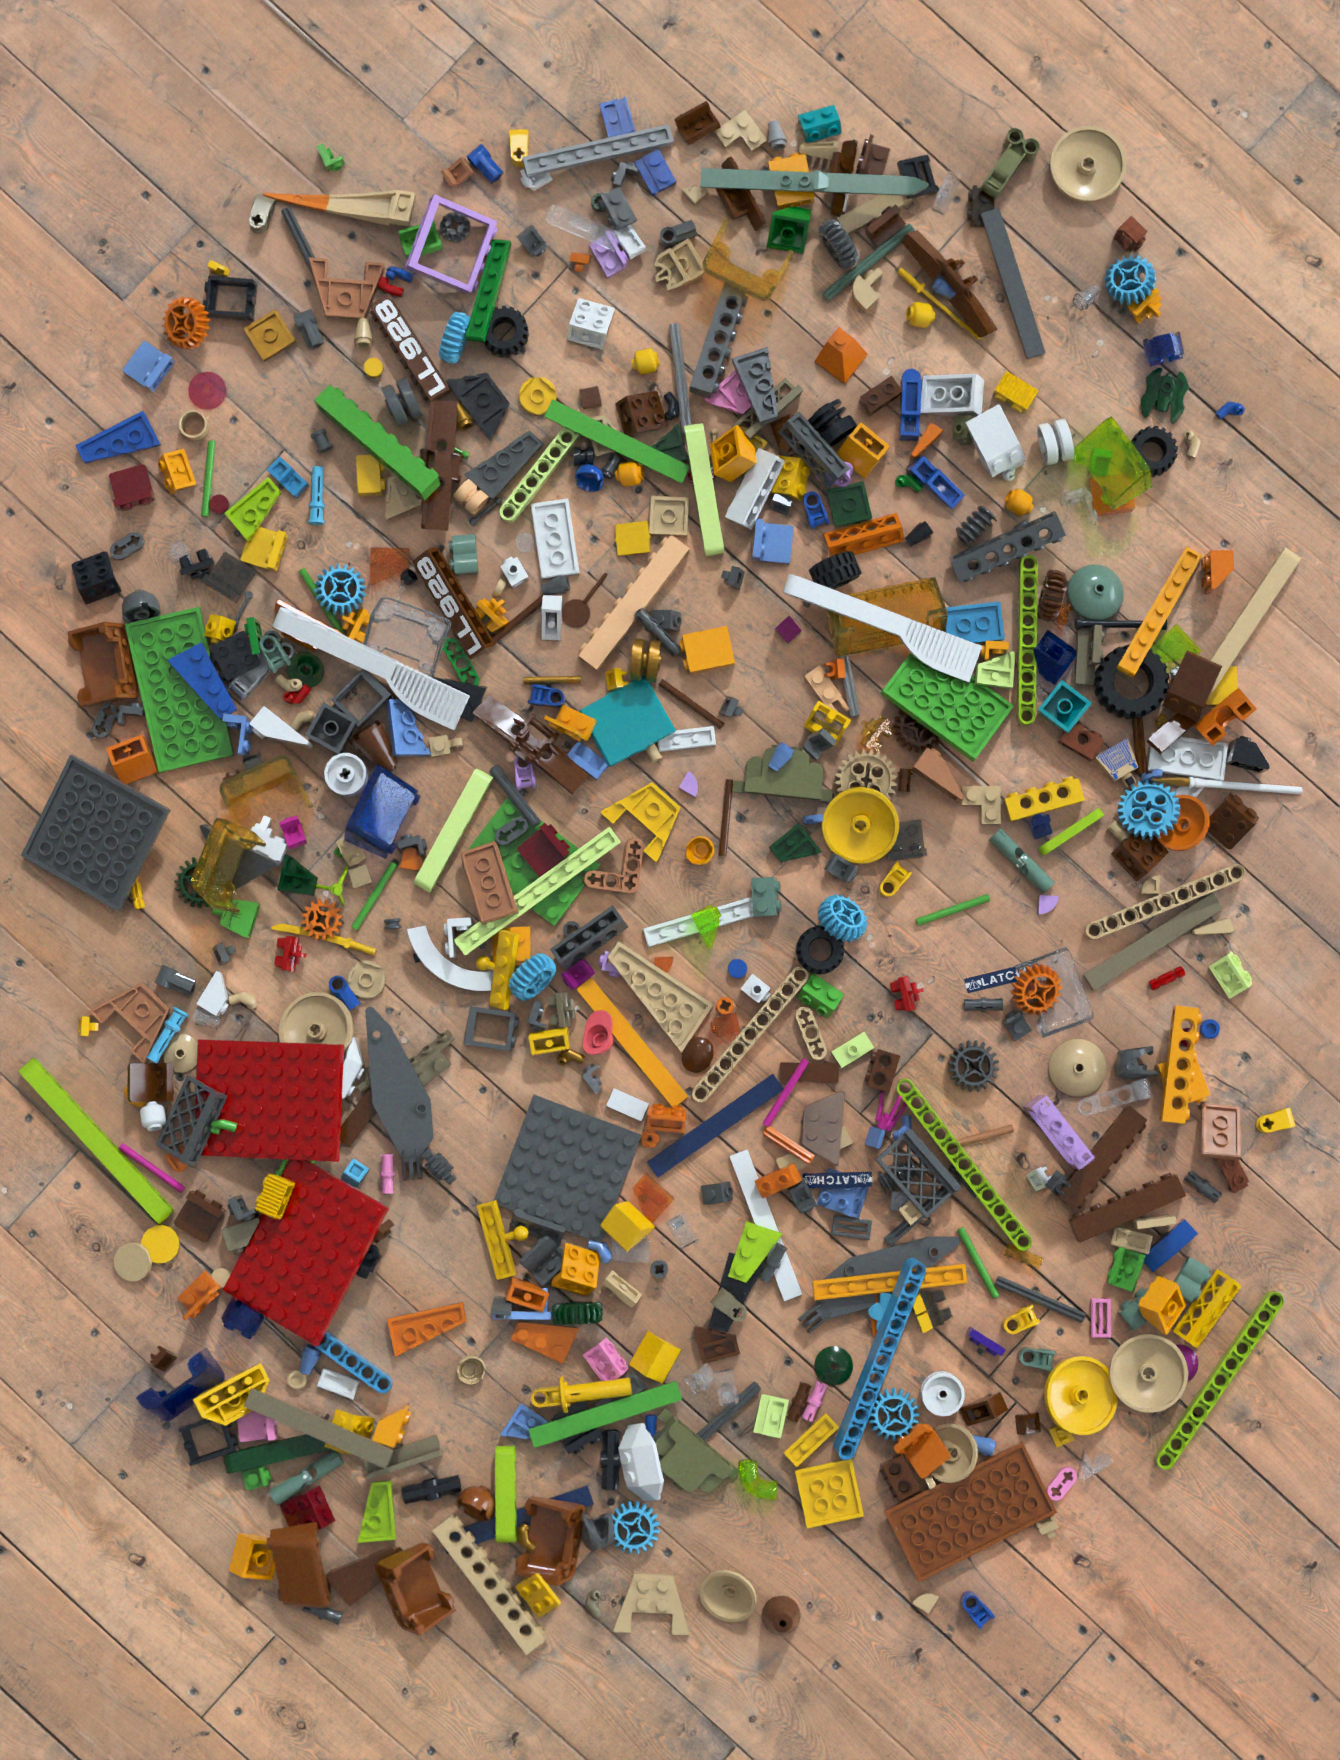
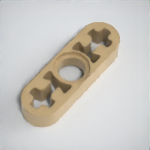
M800 1007L795 1013V1018L807 1049L813 1059L821 1060L826 1056L827 1049L811 1009ZM801 1010L809 1012L807 1020L808 1022L812 1020L813 1025H807L802 1028L801 1024H805L803 1018H799ZM808 1028L816 1030L817 1035L815 1038L809 1039L806 1037L805 1032ZM819 1038L821 1042L817 1043L819 1048H823L822 1056L814 1055V1044L809 1046L808 1042H814Z

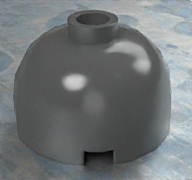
M141 589L127 595L122 603L123 620L127 623L157 617L161 614L157 598L152 593Z

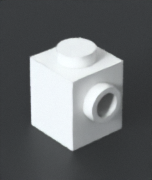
M509 557L502 562L501 570L512 589L529 580L517 557L514 559Z
M753 974L740 989L757 1003L760 1001L765 1002L771 995L768 992L770 987Z

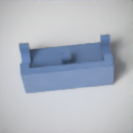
M577 742L567 754L568 757L595 780H598L608 767L603 758L582 742Z

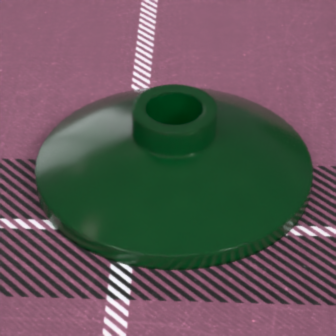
M299 652L290 658L291 665H287V673L290 679H299L302 682V686L306 684L309 687H314L322 681L324 666L318 657L308 652Z
M829 1346L818 1353L814 1368L821 1381L829 1385H839L850 1377L853 1370V1361L845 1349L838 1346ZM832 1363H837L838 1367L837 1369L832 1370L830 1368V1365Z

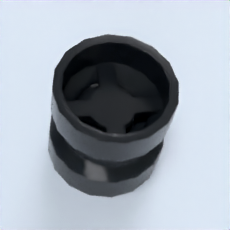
M574 447V466H581L582 464L593 465V447H587L584 450L580 447Z

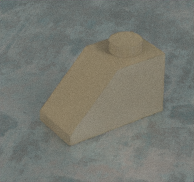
M260 1217L221 1229L228 1252L233 1250L235 1254L245 1250L244 1247L249 1244L260 1222Z

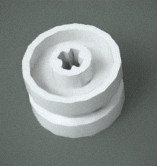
M1064 418L1055 420L1052 427L1048 423L1037 425L1039 447L1047 466L1057 464L1059 457L1064 462L1074 459L1073 441L1069 426Z
M340 753L332 757L324 771L325 781L329 788L344 797H351L361 793L369 780V773L365 763L356 755L350 753ZM346 772H350L348 779L344 777Z
M935 1371L927 1375L920 1388L921 1399L926 1408L933 1414L949 1416L957 1412L963 1405L965 1398L964 1388L959 1379L952 1373ZM944 1390V1391L946 1392V1395H945V1396L942 1395V1396L940 1397V1396H939L940 1391Z

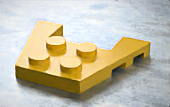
M651 782L610 807L605 808L600 813L614 824L628 810L656 835L643 852L654 862H657L681 807Z

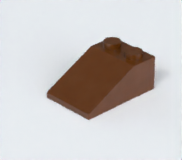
M1187 650L1162 706L1197 722L1205 708L1222 666Z

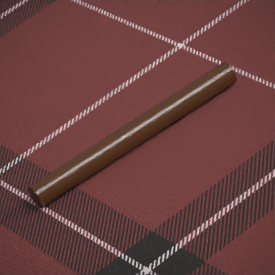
M543 594L491 637L494 643H497L542 605Z
M664 679L659 683L660 687L717 728L721 729L725 724Z
M726 779L719 856L727 855L733 780Z

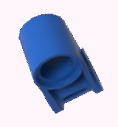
M814 491L806 493L803 498V506L810 529L814 530L817 526L830 524L819 494ZM808 497H814L817 500V504L814 506L809 505L806 501Z
M531 684L532 692L528 704L560 708L565 704L566 698L561 690ZM560 694L561 701L553 703L551 701L552 696Z
M966 1591L961 1595L960 1601L962 1606L980 1629L991 1618H995L991 1610L985 1603L983 1604L974 1592ZM974 1598L975 1602L973 1605L967 1606L965 1604L966 1600Z

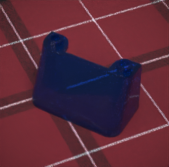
M377 765L345 828L344 841L387 859L388 855L393 854L397 844L394 843L395 837L409 808H412L413 805L417 806L420 800L419 790L386 768Z
M206 1347L189 1360L188 1369L193 1376L170 1393H167L165 1389L155 1391L151 1387L137 1396L136 1399L143 1408L161 1420L170 1421L194 1404L192 1399L223 1382L225 1374Z

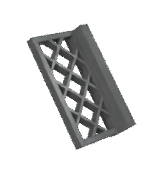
M187 1075L156 1145L179 1158L180 1162L196 1166L211 1134L210 1124L218 1119L228 1096ZM192 1082L195 1084L196 1092L190 1094L189 1086ZM208 1091L210 1093L209 1097L204 1102L202 1093ZM197 1095L199 1104L193 1107L191 1097ZM186 1100L188 1109L182 1111L181 1103ZM200 1108V1117L196 1119L194 1110ZM189 1113L191 1122L185 1124L183 1115ZM178 1117L180 1126L174 1129L173 1121ZM192 1125L193 1132L188 1137L186 1128ZM181 1130L183 1139L177 1141L175 1132ZM167 1135H171L172 1144L167 1146L164 1144ZM184 1143L185 1150L183 1154H180L178 1145Z
M911 1128L905 1130L898 1139L875 1159L924 1218L930 1216L954 1192L961 1188L960 1184ZM901 1141L907 1145V1154L897 1153V1146ZM886 1155H894L893 1166H886L882 1159ZM897 1156H907L906 1167H897ZM910 1157H917L920 1160V1168H910ZM897 1169L906 1170V1181L898 1180L896 1177ZM910 1170L919 1171V1182L909 1181ZM923 1171H928L932 1174V1183L923 1182ZM909 1184L919 1185L918 1196L910 1194ZM922 1185L932 1186V1197L922 1196ZM936 1186H942L947 1193L943 1197H935ZM922 1199H932L931 1208L927 1212L922 1207Z

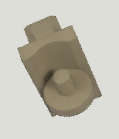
M568 992L555 993L554 996L548 997L549 1008L557 1007L558 1012L557 1015H550V1024L559 1026V1028L571 1027V1018H575V1010H580V1006H574L573 999H568Z

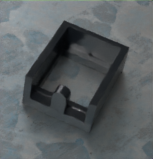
M208 276V282H205L204 287L207 296L206 300L203 301L204 311L209 312L208 318L240 319L254 322L257 283L255 280ZM218 286L247 288L245 312L216 310Z
M203 1419L178 1429L184 1439L183 1445L188 1452L190 1466L236 1450L238 1441L236 1435L231 1434L230 1427H232V1423L226 1426L221 1425L228 1447L202 1456L198 1455L190 1429L213 1421Z

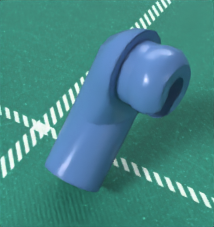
M911 1115L902 1116V1127L892 1134L894 1140L898 1139L905 1130L912 1129Z
M589 1240L588 1249L598 1251L600 1261L604 1264L609 1263L612 1253L608 1245L603 1242L598 1243Z

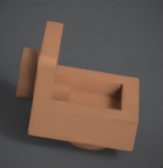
M465 157L459 158L448 169L440 171L444 182L451 187H459L475 173Z

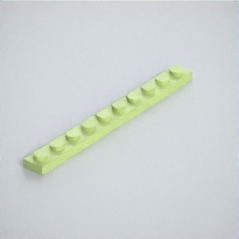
M608 827L516 894L514 899L519 913L484 925L479 921L454 939L455 943L465 956L608 853L620 844L621 841L612 829Z

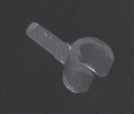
M1036 676V702H1038L1037 697L1039 694H1043L1044 701L1047 698L1046 694L1042 692L1039 676Z

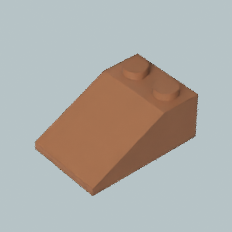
M926 748L911 771L957 803L960 802L964 796L943 758L940 757L941 753L934 748Z

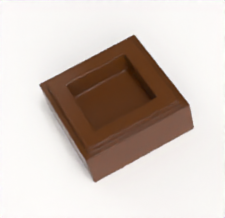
M598 386L580 389L583 409L602 406Z

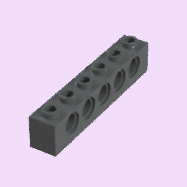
M727 282L724 283L690 384V393L711 399L713 393H717L719 387L717 379L718 376L722 377L725 365L722 364L724 358L728 359L731 348L728 346L730 341L734 342L737 333L734 328L736 324H740L743 315L740 313L741 307L746 306L748 296H745V288ZM734 304L736 308L728 309L726 305ZM728 321L730 325L724 327L721 325V322ZM721 338L724 340V343L718 344L715 342V339ZM714 355L718 357V360L711 361L709 357ZM710 373L713 377L706 379L703 374Z
M1053 511L949 557L959 582H968L974 579V576L977 574L989 573L993 567L998 565L999 567L1005 566L1009 563V560L1023 558L1028 552L1032 550L1039 551L1048 543H1057L1066 534L1057 513ZM1042 529L1048 530L1047 535L1043 537L1039 536V532ZM1024 537H1030L1028 544H1022L1021 540ZM1010 544L1013 546L1011 551H1003L1006 545ZM988 553H995V557L993 559H986V555ZM971 560L978 561L977 565L972 568L968 567V563Z

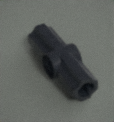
M603 1430L601 1489L618 1490L620 1430Z
M458 1474L440 1479H427L418 1484L404 1486L401 1490L404 1504H409L422 1500H436L444 1495L462 1492V1487Z

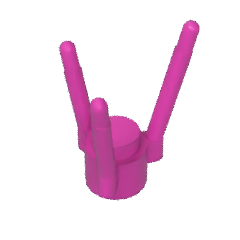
M881 1091L875 1120L878 1121L877 1127L891 1132L907 1104L904 1102L896 1116H894L902 1098L898 1096L890 1114L884 1112L882 1115L884 1092Z

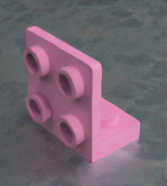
M251 1411L237 1419L240 1442L268 1439L269 1441L278 1438L276 1420L255 1411Z

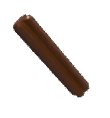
M1133 718L1134 751L1138 765L1136 772L1141 774L1147 772L1143 718Z

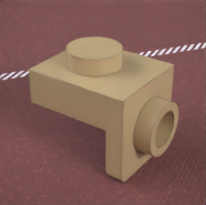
M353 833L336 841L349 867L366 859Z

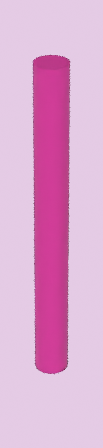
M802 1058L766 1116L763 1124L767 1127L771 1125L807 1067L808 1060Z
M124 1143L118 1148L120 1151L179 1193L184 1191L185 1186Z

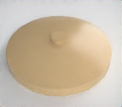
M1081 126L1065 133L1055 144L1050 157V173L1054 184L1065 196L1078 202L1091 203L1109 197L1119 187L1126 172V156L1121 143L1110 132L1095 126Z
M311 992L295 999L283 1013L279 1025L280 1042L344 1045V1054L347 1052L353 1037V1020L348 1008L341 1000L324 992Z
M1140 1334L1127 1339L1117 1348L1110 1363L1109 1374L1114 1392L1124 1404L1137 1411L1151 1413L1169 1408L1179 1400L1187 1385L1188 1367L1180 1349L1163 1336Z

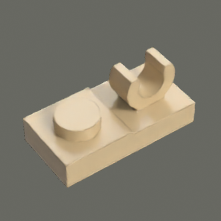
M613 1270L603 1281L604 1285L601 1290L604 1291L605 1288H609L612 1291L609 1295L610 1297L616 1294L624 1304L631 1308L642 1296L638 1290Z

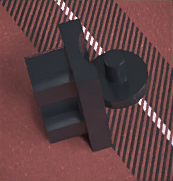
M206 548L196 551L199 559L196 563L192 564L189 554L180 557L181 575L196 570L197 572L190 574L192 580L200 578L201 582L205 581L204 575L210 574L209 568L201 570V568L215 562L213 556L210 557Z
M370 1245L356 1273L357 1276L367 1279L369 1273L374 1272L382 1257L376 1245Z

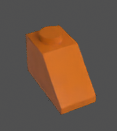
M511 1276L505 1293L507 1301L543 1312L549 1296L548 1292L531 1282Z

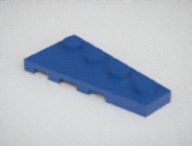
M141 411L75 446L83 462L86 464L161 446V443L144 411Z
M202 642L168 660L220 719H223V713L232 714L238 711Z

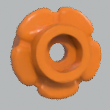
M654 1130L644 1131L641 1134V1144L644 1147L654 1148L657 1142H659V1135Z

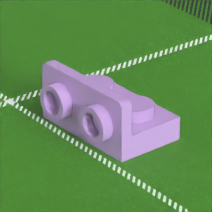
M609 231L605 232L603 237L589 244L607 279L626 269L628 261L624 250L620 251L617 246L619 242L614 234L611 235Z

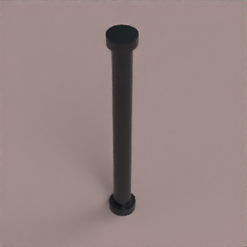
M1076 618L1075 629L1091 628L1094 625H1102V628H1139L1143 620H1081ZM1167 619L1161 630L1167 629Z

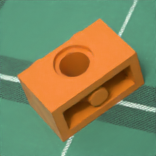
M792 1163L764 1175L754 1182L763 1199L799 1183L802 1179L795 1163Z

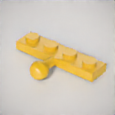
M506 930L499 931L495 963L491 962L487 956H480L476 960V966L479 970L486 971L490 969L494 971L489 1005L503 1010L509 1009L511 996L509 980L514 973L519 934Z
M497 1200L476 1205L496 1279L500 1280L517 1275L508 1241L514 1239L517 1241L526 1240L529 1235L528 1229L524 1226H518L513 1232L505 1233Z

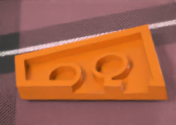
M519 1321L511 1340L563 1364L579 1328Z

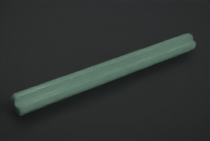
M911 224L904 226L823 292L824 298L830 301L855 281L858 275L861 276L902 243L907 233L915 231Z

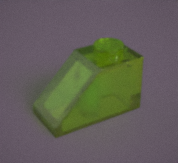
M710 904L691 914L708 949L712 948L720 923L719 917H721L717 906L713 907Z

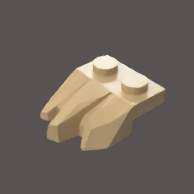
M689 238L659 254L654 263L655 266L662 268L655 275L656 282L668 279L667 290L689 284L708 272Z

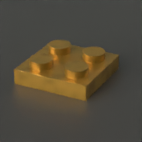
M276 309L243 328L264 362L296 343V340Z

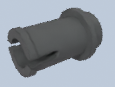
M611 453L605 468H602L604 477L608 479L615 477V471L622 460L620 456Z

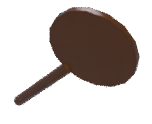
M607 573L602 575L583 601L573 599L564 605L562 617L567 625L581 627L588 622L590 609L586 603L606 578Z

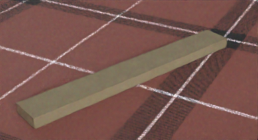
M1211 893L1089 970L1083 976L1094 991L1222 910L1223 907L1214 893Z
M251 1388L244 1404L246 1408L384 1469L387 1468L394 1452L391 1448L254 1388Z

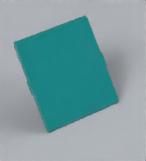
M645 675L639 681L634 680L622 688L615 689L606 694L605 697L579 710L580 713L597 720L591 736L609 767L622 762L636 753L644 751L649 746L676 731L650 683L646 681Z

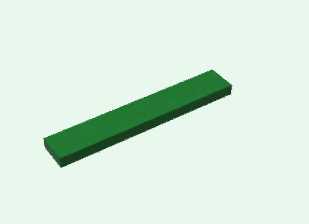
M492 239L465 335L466 341L485 343L512 246L509 240Z

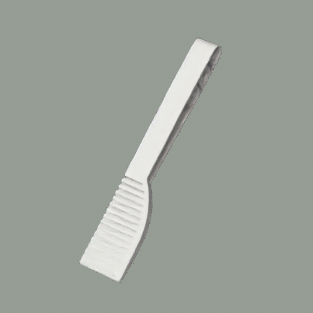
M788 575L783 589L784 594L897 635L907 650L923 664L941 673L970 682L982 646L796 575Z
M283 607L279 608L273 627L385 678L393 692L409 708L434 722L455 730L470 697L469 695L422 672H418L407 665L405 666L395 659Z

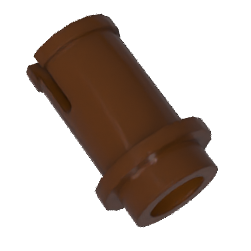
M900 768V772H898V791L910 792V779L913 773H911V769Z

